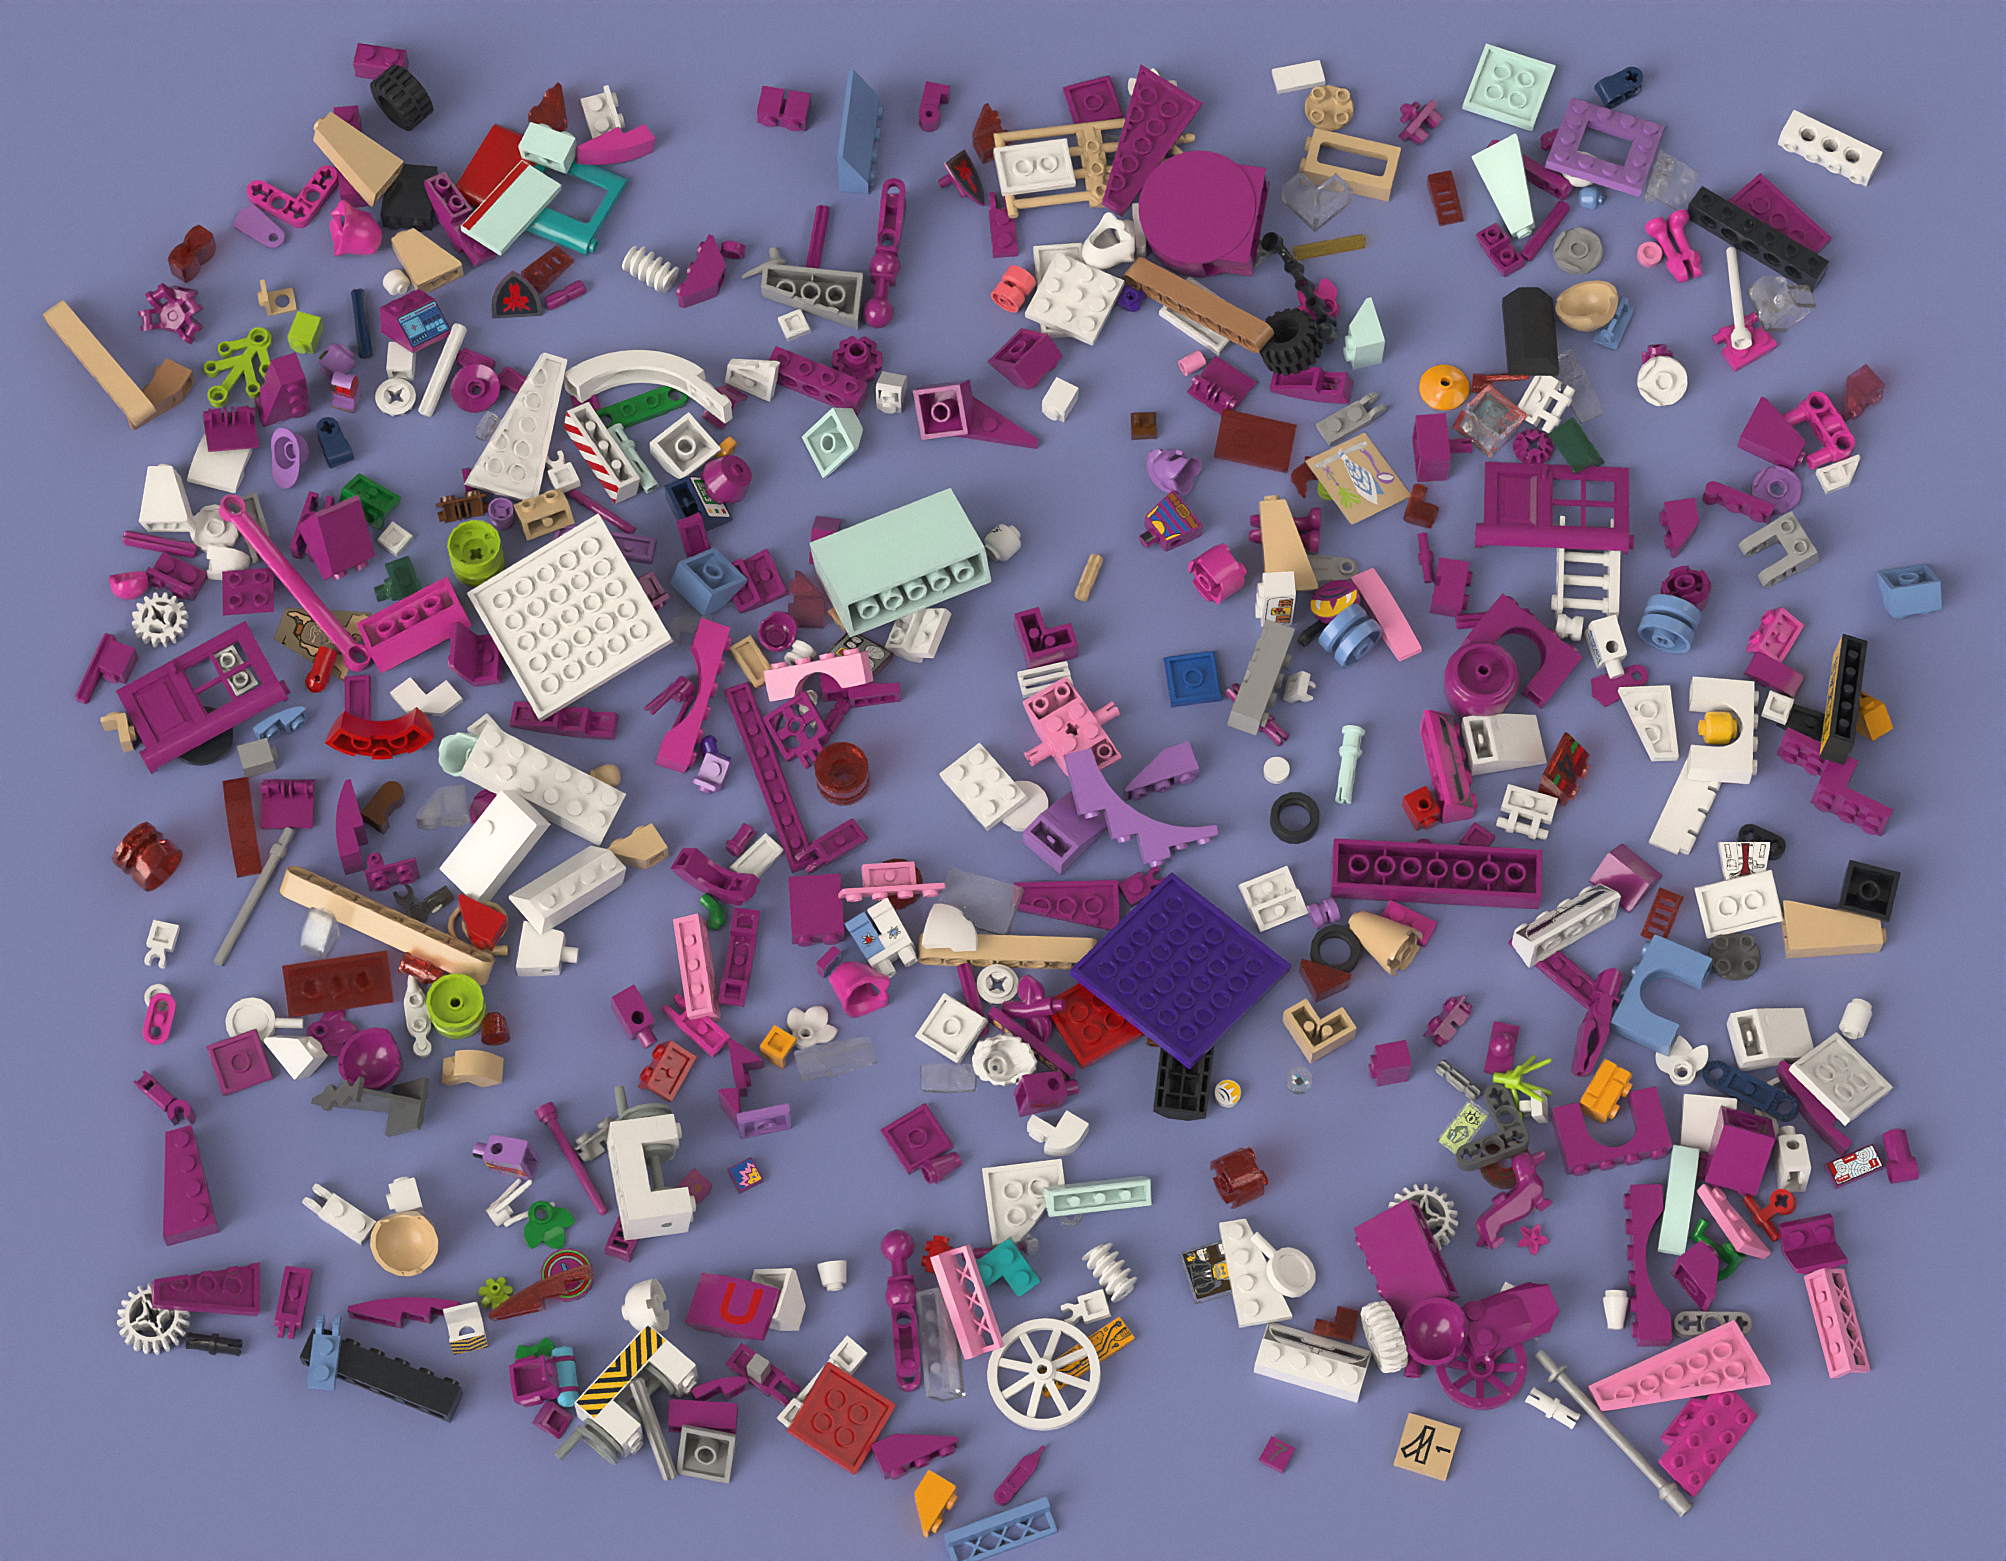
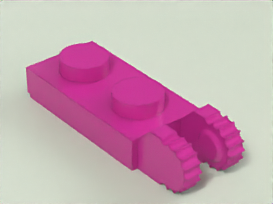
M676 993L673 996V1000L685 1012L679 1016L667 1005L661 1009L662 1012L691 1040L714 1058L728 1044V1040H731V1037L708 1016L690 1020L687 1017L685 999Z

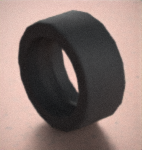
M1289 792L1280 796L1274 802L1270 814V826L1273 833L1281 841L1288 844H1300L1308 841L1315 835L1319 825V809L1316 802L1310 796L1301 792ZM1290 805H1298L1305 808L1310 815L1308 826L1300 831H1291L1284 828L1279 820L1282 809Z
M1331 925L1322 928L1314 936L1311 943L1310 958L1312 965L1321 974L1334 978L1346 976L1354 970L1358 963L1360 944L1352 930L1344 926ZM1329 938L1342 939L1350 947V957L1343 964H1329L1321 958V944Z

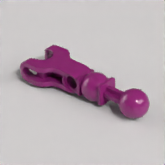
M897 178L888 179L883 184L877 230V246L875 247V255L869 263L870 280L875 286L873 298L864 305L863 318L869 326L874 328H884L892 321L894 316V308L888 301L889 287L896 285V277L901 269L898 252L906 215L905 184ZM894 186L899 188L900 190L899 194L887 193L888 190ZM886 240L894 242L891 246H884L882 243Z
M895 1229L889 1231L881 1241L882 1254L891 1262L892 1276L887 1278L888 1288L885 1292V1300L891 1308L897 1386L902 1391L913 1392L921 1385L920 1350L915 1314L919 1293L914 1285V1275H908L907 1260L913 1254L915 1244L913 1238L907 1232ZM901 1318H908L911 1322L901 1325L897 1321ZM915 1376V1380L912 1383H905L902 1380V1377Z

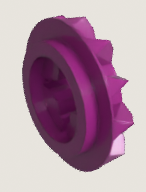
M1526 427L1514 439L1513 451L1522 463L1543 464L1549 460L1553 453V440L1550 439L1547 432H1543L1537 427L1534 429ZM1539 440L1538 449L1533 448L1528 451V442L1534 443Z

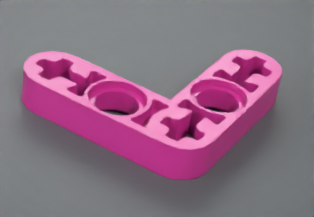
M324 165L320 167L296 199L262 180H254L248 184L247 195L249 201L257 207L293 227L304 228L310 224L339 183L338 173L333 166ZM331 175L332 179H326L323 183V176L328 177ZM262 189L263 195L259 193L256 196L254 195V191L259 192ZM311 192L320 194V198L317 201H309L306 197ZM282 199L286 204L283 208L276 209L272 206L275 200ZM302 212L304 213V218H303V217H298L297 219L295 218V214H294V213L299 214V215H300Z

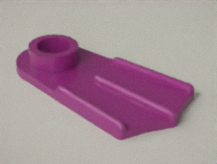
M1632 665L1623 668L1625 674L1615 679H1610L1608 673L1592 678V697L1604 707H1607L1621 699L1618 693L1619 687L1644 686L1648 681L1647 670L1641 665ZM1638 673L1641 679L1634 680L1632 674Z

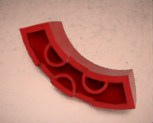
M417 707L402 717L388 721L365 720L343 711L331 727L325 744L353 757L358 754L371 756L372 760L393 759L394 755L405 752L410 754L429 743L434 738V728L428 717Z

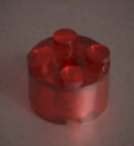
M1242 1147L1212 1160L1210 1163V1170L1215 1169L1217 1175L1213 1178L1215 1187L1226 1204H1233L1231 1206L1232 1209L1262 1197L1265 1191L1264 1186L1268 1185V1178L1263 1170L1259 1171L1255 1163V1154L1250 1147L1245 1149Z

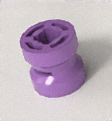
M502 497L491 501L488 507L491 525L500 531L510 529L515 523V514L511 501Z
M1332 897L1323 899L1322 903H1312L1306 906L1308 917L1315 930L1324 927L1325 923H1335L1341 919L1336 902Z

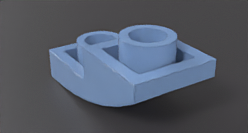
M303 706L293 707L268 717L253 728L256 738L258 740L267 738L271 741L279 735L281 729L288 735L293 731H299L306 724V720H308L306 709Z

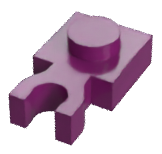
M1158 866L1151 868L1144 877L1139 871L1118 883V889L1130 908L1138 905L1153 888L1165 879V877L1161 880L1153 878L1154 875L1160 873Z

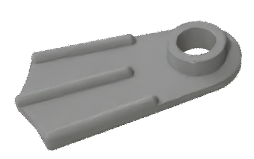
M1307 554L1317 583L1351 580L1352 576L1358 574V565L1350 558ZM1344 565H1349L1352 569L1350 571H1345L1342 567Z

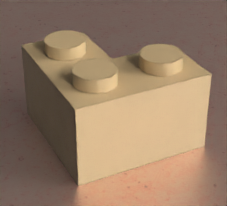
M1304 999L1283 1013L1282 1022L1310 1064L1355 1038L1357 1028L1343 1007L1320 1019L1308 1000Z

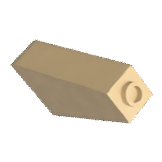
M331 111L325 118L320 117L314 125L315 135L313 141L368 205L373 207L401 174L404 161Z
M1279 495L1264 496V501L1259 502L1264 573L1294 571L1296 592L1316 591L1318 583L1286 499L1279 500Z
M1789 900L1782 902L1781 912L1784 921H1781L1786 959L1880 952L1883 943H1886V930L1884 927L1881 928L1880 920Z

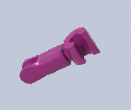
M144 1070L142 1072L144 1075L138 1081H133L139 1090L167 1113L174 1126L179 1123L178 1116L182 1112L190 1124L193 1125L195 1123L196 1113L188 1102L177 1099L148 1072ZM153 1082L155 1085L147 1091L145 1088Z

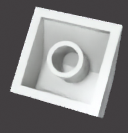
M689 412L650 442V454L666 472L678 479L689 476L721 451V448Z

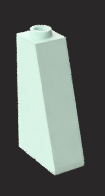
M1515 133L1471 157L1513 239L1516 237L1522 239L1532 233V229L1535 228V221L1521 145Z

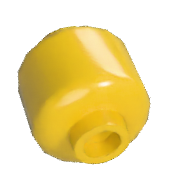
M1709 711L1705 714L1704 719L1698 722V735H1703L1706 744L1727 745L1732 739L1736 738L1737 721L1736 718H1732L1729 712Z

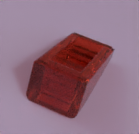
M1448 170L1428 175L1426 184L1439 226L1463 222V214L1452 171ZM1449 191L1448 194L1438 196V193ZM1452 201L1450 204L1440 206V203ZM1455 210V213L1452 214H1442V212Z
M554 246L523 269L521 275L534 286L540 295L574 263V259L558 246ZM555 257L561 263H556L552 258Z
M1659 887L1640 936L1652 940L1655 933L1648 931L1649 926L1663 931L1664 933L1661 937L1667 939L1684 897ZM1662 898L1664 900L1674 903L1675 905L1672 908L1662 903H1659V901ZM1657 908L1670 912L1671 915L1667 917L1655 911ZM1653 917L1668 922L1666 927L1653 922Z

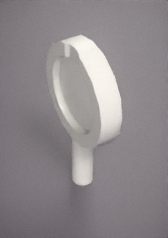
M253 997L241 999L233 1004L225 1020L226 1029L230 1037L257 1029L262 1045L265 1044L263 1040L266 1037L274 1035L276 1028L303 1029L304 1026L303 1018H276L274 1011L268 1003Z
M1258 1232L1250 1238L1269 1258L1266 1272L1270 1283L1278 1292L1295 1298L1301 1297L1312 1288L1315 1283L1316 1272L1312 1262L1304 1253L1291 1247L1281 1248L1276 1251Z

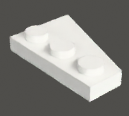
M1670 685L1619 687L1618 693L1651 761H1676L1679 753Z

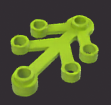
M255 327L249 332L247 338L231 342H220L217 346L220 357L227 359L219 361L210 360L204 364L205 374L210 378L218 376L222 370L233 368L221 385H215L209 389L207 396L213 407L222 408L228 403V393L243 372L247 382L246 392L248 397L251 399L260 397V384L256 381L252 359L258 352L261 362L259 371L261 377L265 379L266 373L263 371L268 369L270 365L267 349L272 343V336L267 329ZM258 339H264L261 342H256ZM223 348H229L226 352L221 351ZM246 349L242 355L231 357L234 351ZM210 367H216L214 371H208ZM252 388L258 389L256 392H250ZM217 397H223V399L215 401Z

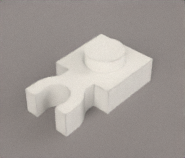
M562 450L557 452L559 458L557 461H551L549 456H547L545 464L549 469L547 473L554 489L561 488L563 493L581 486L571 462L565 464Z
M153 920L146 943L147 947L152 949L146 954L145 965L151 966L152 959L159 957L158 965L160 968L165 969L167 963L165 954L166 951L171 953L174 951L180 931L179 925Z
M1103 1289L1078 1296L1079 1304L1067 1303L1060 1305L1063 1313L1073 1311L1071 1318L1064 1319L1065 1322L1071 1325H1075L1082 1318L1085 1324L1111 1317Z

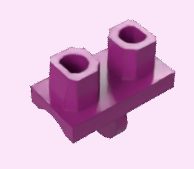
M1432 99L1418 112L1419 103L1414 102L1412 105L1404 103L1400 107V112L1403 115L1400 121L1405 124L1409 120L1410 123L1398 137L1402 141L1409 138L1416 145H1420L1429 135L1420 126L1421 123L1424 122L1433 129L1443 119L1438 111L1434 109L1438 104Z

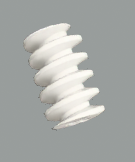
M633 246L623 261V270L626 272L630 271L632 276L638 277L640 281L646 282L648 286L654 287L656 291L666 293L674 284L679 268L674 267L670 271V262L667 261L662 266V257L659 256L654 261L655 253L653 251L649 252L646 256L647 248L645 246L637 250V246Z
M1112 1243L1101 1244L1085 1254L1082 1260L1088 1261V1269H1095L1093 1276L1100 1278L1099 1284L1102 1287L1107 1286L1105 1292L1107 1295H1113L1111 1300L1115 1303L1124 1299L1134 1290L1133 1284L1138 1278H1127L1131 1269H1121L1125 1263L1124 1259L1115 1261L1119 1254L1118 1251L1108 1252L1113 1246Z

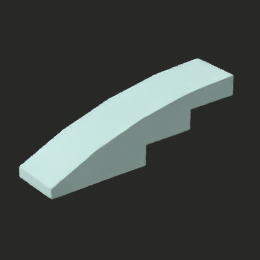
M1673 1145L1657 1252L1680 1256L1685 1253L1700 1149Z

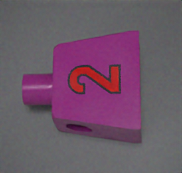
M635 985L611 997L610 1007L631 1041L638 1038L644 1049L658 1042L652 1032L655 1026L654 1018ZM640 1019L642 1023L635 1024L632 1020Z
M1061 1071L1022 1075L1014 1091L1019 1116L1024 1117L1061 1108L1067 1096L1079 1094V1086L1076 1079L1064 1081Z

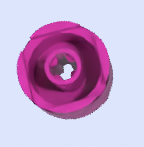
M1224 543L1211 547L1188 564L1189 574L1193 572L1196 578L1192 581L1195 588L1208 602L1214 600L1216 601L1215 604L1218 605L1244 587V576L1247 575L1246 568L1242 563L1234 559L1230 549Z

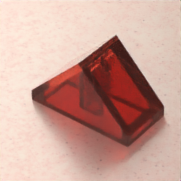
M1301 959L1299 973L1315 1003L1349 988L1352 974L1305 959Z

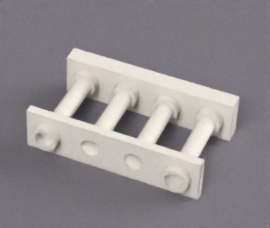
M1560 516L1558 525L1565 526V516ZM1614 519L1610 520L1609 528H1614ZM1557 548L1556 595L1551 597V610H1555V619H1557L1558 613L1562 614L1563 608L1602 610V613H1606V617L1616 614L1618 618L1620 551L1608 550L1604 551V553L1569 552L1564 551V548ZM1564 561L1600 563L1603 566H1607V574H1603V577L1564 575ZM1563 585L1602 587L1603 590H1607V598H1603V600L1563 598Z

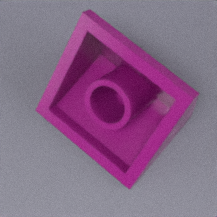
M1622 843L1606 855L1589 882L1594 886L1602 884L1618 892L1621 896L1619 906L1630 914L1663 875Z

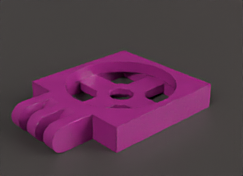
M802 691L796 697H793L762 718L786 761L790 762L798 757L804 768L808 769L811 767V764L807 757L810 756L814 764L820 761L815 753L816 751L823 758L828 756L821 741L830 736L831 733L808 692ZM798 705L807 706L809 711L802 716H798L792 707ZM783 714L787 721L785 727L777 732L778 721ZM815 720L818 724L816 735L809 739L805 729L808 724ZM796 721L800 722V729L794 731L792 724ZM790 736H796L800 745L796 748H789L782 741Z

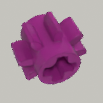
M1665 344L1648 345V352H1642V364L1657 356L1673 358V352L1667 350V345Z

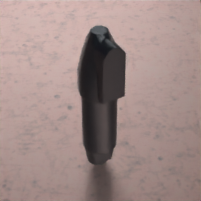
M1320 619L1300 634L1297 640L1298 643L1304 647L1307 646L1329 623H1323Z

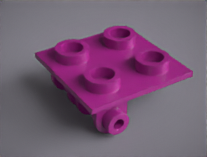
M1215 356L1200 376L1196 374L1191 381L1193 384L1188 389L1187 394L1228 420L1255 386L1256 382Z
M249 405L236 407V412H234V406H231V412L228 413L226 407H223V413L221 408H208V411H203L202 416L208 452L259 448L254 407H249Z
M270 568L222 571L223 616L274 612V590H276L274 572Z
M263 779V782H261V829H285L286 827L291 829H313L315 779Z
M371 853L367 857L369 870H365L364 873L370 891H385L390 886L397 884L408 885L420 878L415 858L384 865L383 858L379 853Z

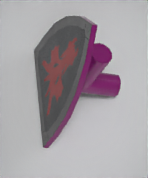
M963 149L944 163L949 174L940 178L938 183L941 188L953 183L961 198L967 195L974 202L984 206V193L980 178L965 149Z
M512 270L495 288L492 296L493 319L543 316L538 292L525 277Z

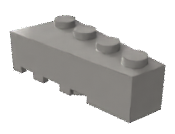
M764 263L761 281L762 297L858 330L864 286L863 273Z
M1268 619L1265 620L1261 637L1257 641L1252 659L1249 662L1244 680L1233 704L1228 726L1253 735H1257L1260 726L1265 728L1270 714L1266 712L1267 707L1273 708L1277 693H1274L1275 688L1280 689L1285 674L1281 673L1282 669L1288 670L1292 655L1288 654L1294 635V628Z

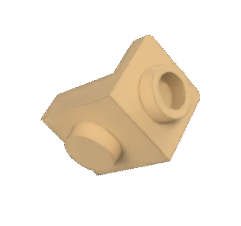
M112 712L100 718L104 731L118 729L120 743L124 752L134 750L133 741L137 740L134 725L130 726L126 712Z

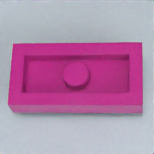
M1392 900L1389 901L1382 914L1384 918L1419 930L1423 938L1422 940L1418 938L1416 944L1424 948L1437 925V922Z

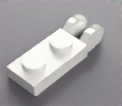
M315 1183L312 1187L313 1191L318 1196L327 1200L326 1204L322 1208L308 1197H305L302 1203L318 1214L320 1219L362 1245L373 1231L377 1222L336 1194H331L328 1190Z

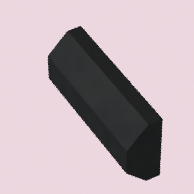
M1518 287L1503 297L1502 300L1508 376H1558L1559 361L1553 298L1539 287Z
M1214 1046L1191 1069H1188L1160 1047L1153 1112L1169 1119L1184 1121L1206 1118Z

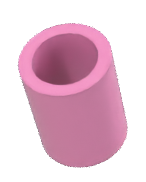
M1196 350L1179 360L1178 365L1182 373L1188 376L1204 367L1206 360L1202 353Z

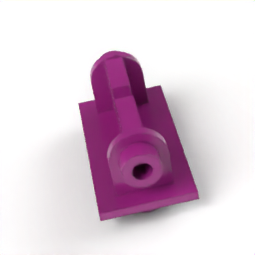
M1451 996L1442 1006L1444 1010L1440 1015L1433 1017L1426 1026L1428 1030L1424 1033L1423 1037L1433 1036V1042L1438 1047L1447 1045L1457 1032L1451 1023L1453 1022L1458 1027H1461L1472 1013V1005L1466 1001L1462 1002L1466 996Z

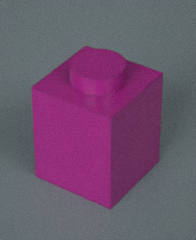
M111 640L99 664L103 678L114 684L120 682L126 685L139 659L136 649Z

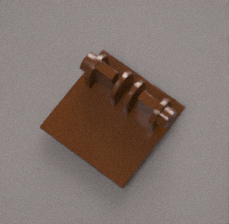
M480 490L466 492V498L455 499V495L441 497V503H436V507H442V511L438 512L439 522L445 521L446 524L457 521L455 506H457L459 518L462 520L460 505L463 504L465 505L467 519H470L468 503L470 504L472 517L485 516V513L489 512L488 503H482L481 498H486V493L481 494Z

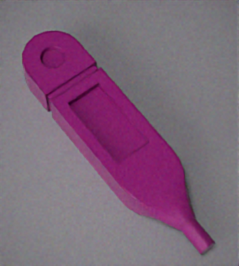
M1043 1445L1038 1451L1023 1457L995 1490L994 1501L997 1505H1007L1034 1474L1038 1467L1041 1453L1046 1449Z

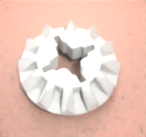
M392 378L384 381L378 387L375 399L381 411L393 417L398 414L404 415L409 409L412 410V406L416 401V394L413 386L408 381ZM389 394L394 396L400 394L401 401L396 400L391 403L392 399Z
M990 965L984 968L977 978V990L981 999L988 1001L990 1005H1002L1004 1001H1011L1017 993L1018 978L1015 972L1005 965ZM992 980L996 982L1004 981L1002 984L1003 991H1000L998 988L991 990L993 987Z

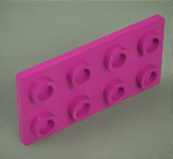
M1734 1390L1710 1394L1706 1400L1691 1397L1660 1437L1669 1448L1659 1459V1464L1690 1496L1695 1497L1757 1418V1414Z

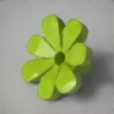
M499 1277L497 1282L489 1278L485 1282L487 1287H480L478 1294L484 1297L481 1305L487 1308L491 1304L492 1310H494L509 1299L510 1295L514 1294V1289L511 1286H505L507 1282L503 1277Z

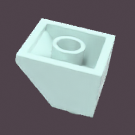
M1371 297L1366 298L1349 325L1348 336H1345L1346 347H1343L1346 362L1350 361L1353 370L1382 363L1385 339Z

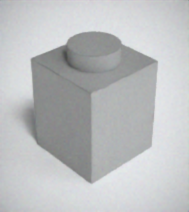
M267 738L237 746L246 778L276 770L274 761L279 760L275 745L270 746Z

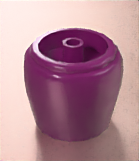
M1473 641L1460 646L1450 656L1443 676L1444 692L1451 711L1461 720L1467 716H1494L1502 714L1513 702L1519 686V670L1513 656L1502 646L1489 641Z

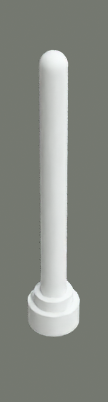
M1728 247L1726 254L1735 329L1731 334V342L1733 348L1742 350L1752 345L1751 333L1745 328L1736 249Z

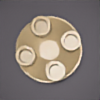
M1331 85L1316 86L1312 89L1305 102V113L1308 120L1315 127L1322 130L1334 131L1341 129L1350 122L1353 116V102L1349 91L1344 88Z

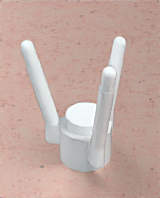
M517 1179L486 1209L487 1214L497 1227L504 1224L507 1228L514 1222L528 1217V1211L510 1217L514 1212L508 1204L532 1184V1180H528L514 1191L522 1182L521 1179ZM550 1202V1204L554 1207L555 1203Z

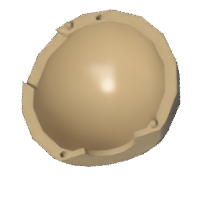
M1599 280L1585 281L1573 285L1560 293L1555 310L1561 322L1573 330L1593 332L1607 325L1614 317L1619 302L1616 287L1609 282Z
M417 1211L398 1212L381 1218L375 1224L371 1233L370 1248L375 1260L384 1270L397 1276H413L422 1273L433 1263L438 1253V1234L434 1224L424 1214Z

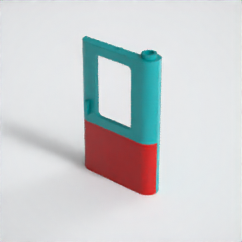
M498 124L492 126L456 184L457 189L471 208L476 210L521 160L544 173L547 167L521 157L518 146L524 135ZM574 158L567 172L568 174L608 191L589 223H582L545 207L525 231L588 256L590 253L594 254L599 245L597 235L630 182V179L597 165L577 164Z

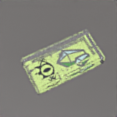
M1468 1099L1440 1134L1437 1141L1456 1155L1459 1147L1472 1140L1487 1121L1490 1113Z

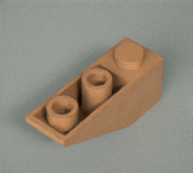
M168 358L165 359L162 365H158L154 371L152 381L142 389L144 395L155 407L156 412L137 426L127 417L130 428L136 430L183 402L196 382L193 371Z

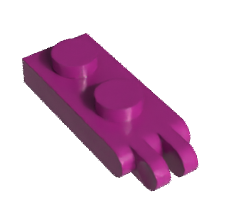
M285 1266L274 1320V1326L278 1327L277 1337L284 1338L285 1329L289 1328L288 1339L294 1340L296 1329H302L313 1274L312 1269Z

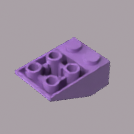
M1071 790L1043 811L1023 831V844L1062 875L1107 829L1104 812L1100 810L1101 815L1085 819V814L1078 815Z

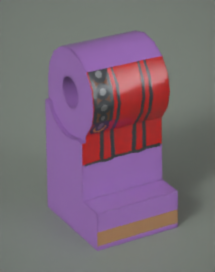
M336 370L330 387L334 397L331 403L332 408L354 414L362 394L358 377L354 374L345 375L340 370Z

